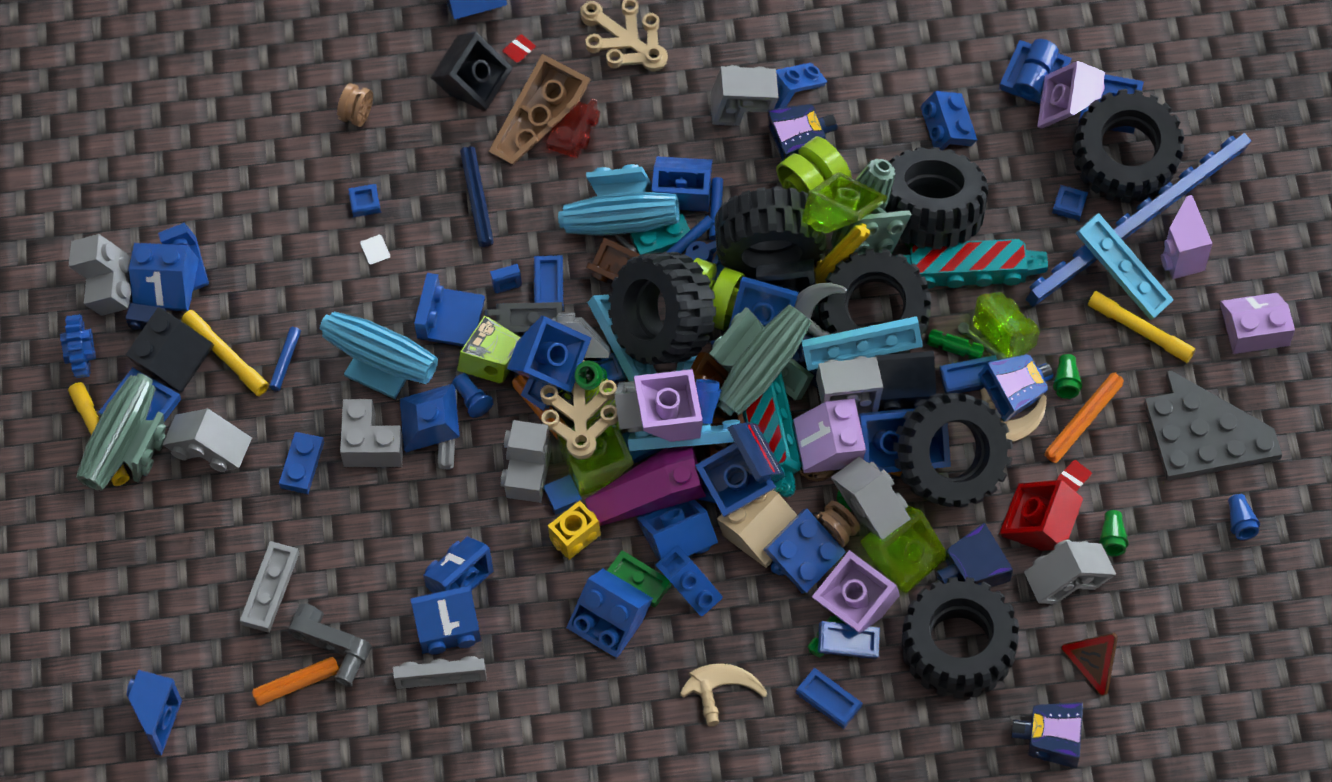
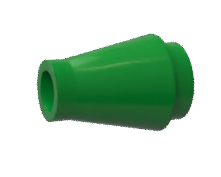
M1064 354L1059 357V364L1053 384L1056 394L1064 399L1077 397L1082 389L1076 357L1071 354Z
M584 361L575 370V381L585 390L595 389L607 379L606 370L594 361Z
M1110 510L1104 514V524L1099 543L1102 544L1108 556L1124 554L1129 545L1122 513L1117 510Z

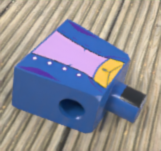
M1026 354L991 361L979 372L978 376L1000 413L1001 418L1006 422L1038 401L1048 391V386L1045 382L1053 378V370L1047 363L1036 366L1032 357Z

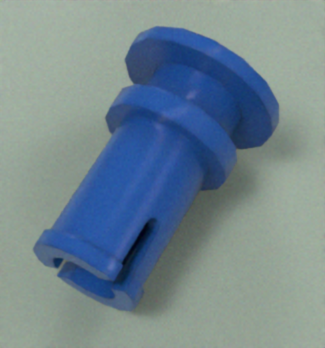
M466 373L459 374L454 378L452 384L463 397L464 404L468 408L467 413L470 417L478 418L491 409L494 402L493 398L490 395H486L483 390L478 389Z

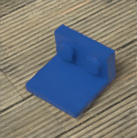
M427 273L414 322L417 339L464 347L480 323L485 296L444 289V286H440L438 274Z

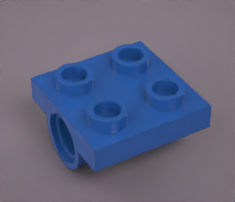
M1036 39L1033 41V44L1019 40L1000 82L999 90L1041 104L1045 75L1070 65L1072 58L1059 54L1058 47L1048 40Z

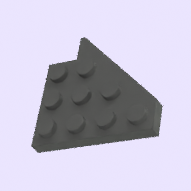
M1172 370L1166 373L1171 394L1145 398V409L1167 481L1281 460L1282 451L1273 427Z

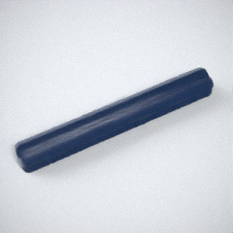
M473 146L463 147L460 153L478 244L481 247L491 246L494 241L476 151Z

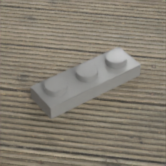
M272 541L269 542L242 613L241 625L270 633L299 556L298 548Z
M467 656L460 661L450 662L445 659H436L428 664L405 662L400 666L393 667L396 689L487 681L484 658L478 659L474 656Z

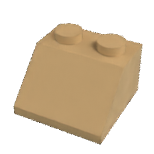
M772 490L726 517H723L721 514L717 520L723 537L767 568L773 560L763 549L797 514L778 492Z

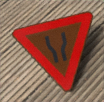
M1116 633L1065 643L1061 647L1062 651L1101 696L1107 695L1118 639Z

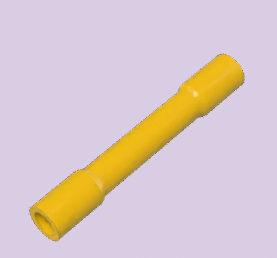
M1098 291L1093 293L1088 302L1089 307L1132 329L1185 363L1191 360L1196 351V348L1165 333L1122 308L1117 302Z
M189 310L182 316L181 321L214 344L211 350L239 376V379L256 396H261L267 391L269 383L219 338L194 310Z
M78 382L68 388V392L92 435L100 419L84 383ZM123 464L111 479L114 486L123 485L129 480V475Z

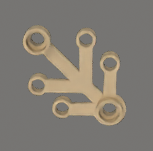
M624 0L622 3V12L626 18V29L606 16L601 5L595 1H588L581 7V20L584 24L588 26L599 24L617 37L602 39L597 34H591L586 38V49L589 52L597 53L601 50H610L606 55L609 67L619 68L621 65L642 64L649 71H659L666 65L668 60L667 51L658 45L657 30L659 28V17L656 14L648 13L643 17V28L647 31V45L638 39L636 15L639 9L636 0ZM627 6L635 7L632 10L626 9ZM654 21L655 24L649 25L647 22ZM593 41L598 42L595 46L590 45ZM632 48L637 53L622 54L618 49ZM651 55H657L658 57H656V58H651L650 56H651ZM612 57L619 58L617 61L611 60Z
M611 380L603 381L599 385V393L586 404L585 389H582L575 381L573 386L574 406L558 395L556 387L546 385L541 389L542 402L553 406L575 424V431L560 422L559 414L555 410H547L541 416L542 424L548 425L549 430L554 431L567 441V450L575 458H589L596 449L595 439L610 425L618 422L616 407L606 405L600 411L601 418L587 430V421L608 400L615 398L614 394L617 389L615 382ZM607 388L613 389L611 392H604ZM547 393L554 394L552 397L545 396ZM607 413L614 414V416L610 418L605 417ZM548 418L555 419L553 422L546 421ZM579 442H586L584 445L577 444Z

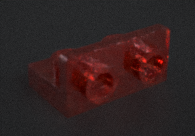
M591 98L589 104L579 102L553 127L546 142L547 149L578 158L581 150H586L588 147L591 127H596L599 122L601 112L597 109V100Z

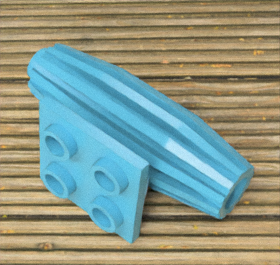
M633 164L625 165L622 169L611 170L607 167L596 168L594 172H586V178L597 196L566 204L563 206V211L558 212L559 226L564 228L566 233L599 236L644 232L678 223L680 220L677 195L644 192L652 191V182L643 167Z
M334 311L330 315H325L320 324V330L323 333L322 337L353 358L344 376L393 399H396L406 380L427 384L436 371L438 365V358L411 339L370 320Z

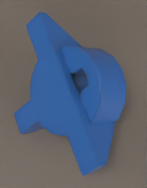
M716 240L709 244L702 241L693 242L686 249L685 255L693 260L700 258L711 262L713 254L717 251Z

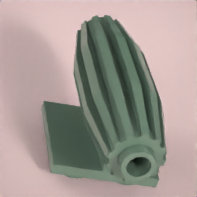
M871 160L854 180L836 217L831 238L832 247L835 248L855 225L864 223L866 228L870 230V235L853 253L857 252L858 255L865 254V249H874V252L882 253L883 249L893 252L912 214L910 210L888 213L884 211L889 202L896 174L894 167L887 160Z
M787 305L766 326L746 307L742 312L736 314L731 321L730 328L723 336L716 339L712 346V351L709 353L729 373L721 387L720 402L717 406L730 416L734 412L740 415L769 388L794 356L812 322L791 305Z
M138 373L136 376L130 375L108 403L87 442L76 478L89 488L102 491L123 463L132 471L133 481L139 483L142 475L147 476L154 463V460L151 458L155 450L160 451L163 447L162 444L166 437L164 434L166 425H164V414L159 411L154 420H146L156 390L155 386L152 385L153 380L148 376Z

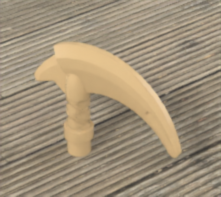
M986 388L981 389V399L989 403L991 409L997 410ZM1045 395L1040 398L1036 407L1024 417L1006 422L1001 420V418L999 419L1002 423L1007 424L1010 432L1006 433V438L1012 440V443L1027 437L1038 427L1046 409L1047 397Z
M710 664L693 670L689 673L691 678L686 682L681 691L682 697H686L693 692L701 695L704 706L703 714L708 726L719 724V712L715 706L712 689L722 685L736 684L751 688L762 697L767 696V691L755 676L740 667L730 664Z

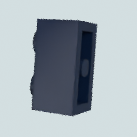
M130 303L125 318L128 327L135 330L143 329L158 307Z

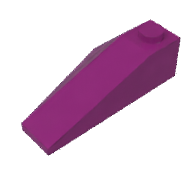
M694 446L662 449L585 499L587 508L596 515L599 525L602 526L706 497L701 475L695 466L698 462Z

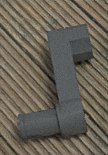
M299 604L287 632L300 641L344 656L334 680L344 686L351 687L360 665L364 664L372 648L371 644L352 634L321 624L320 622L324 616L322 611L310 604Z

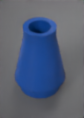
M696 380L703 424H711L713 422L715 409L722 391L719 388L720 382L715 380Z
M1236 494L1228 499L1232 534L1239 540H1248L1255 537L1259 533L1260 522L1246 501L1245 495Z

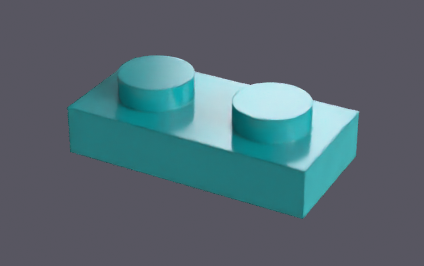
M683 213L679 214L680 220L678 223L649 231L630 233V239L637 253H663L669 250L690 231Z

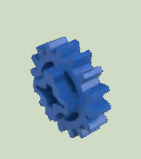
M80 314L66 316V332L60 334L65 364L71 363L74 377H89L91 374L90 360L96 359L92 330H85L84 321Z

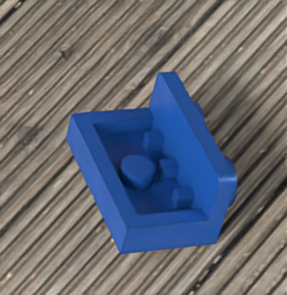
M935 91L921 105L922 114L933 147H939L940 150H944L949 144L972 146L977 141L962 93Z

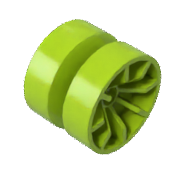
M815 136L799 149V154H791L776 167L777 176L784 189L793 188L798 192L804 191L811 197L813 196L820 203L821 207L829 201L830 195H837L852 182L851 172L841 154L827 140L819 136Z
M696 258L694 262H697L704 270L702 272L703 275L706 274L711 282L709 284L710 290H713L715 294V299H713V306L716 307V315L713 316L714 328L725 331L731 321L741 279L745 275L725 267L716 279V264Z

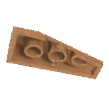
M542 54L489 152L514 165L579 103L591 79Z

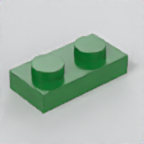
M623 550L607 570L652 597L653 600L650 605L656 608L672 585L664 575Z

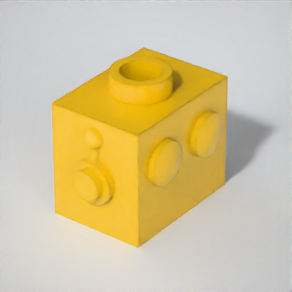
M580 500L548 525L550 540L556 549L561 551L568 560L601 535L599 520Z

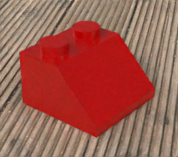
M1063 480L1018 483L999 534L1004 538L1042 551L1055 550L1054 546L1056 544L1069 540L1084 498Z

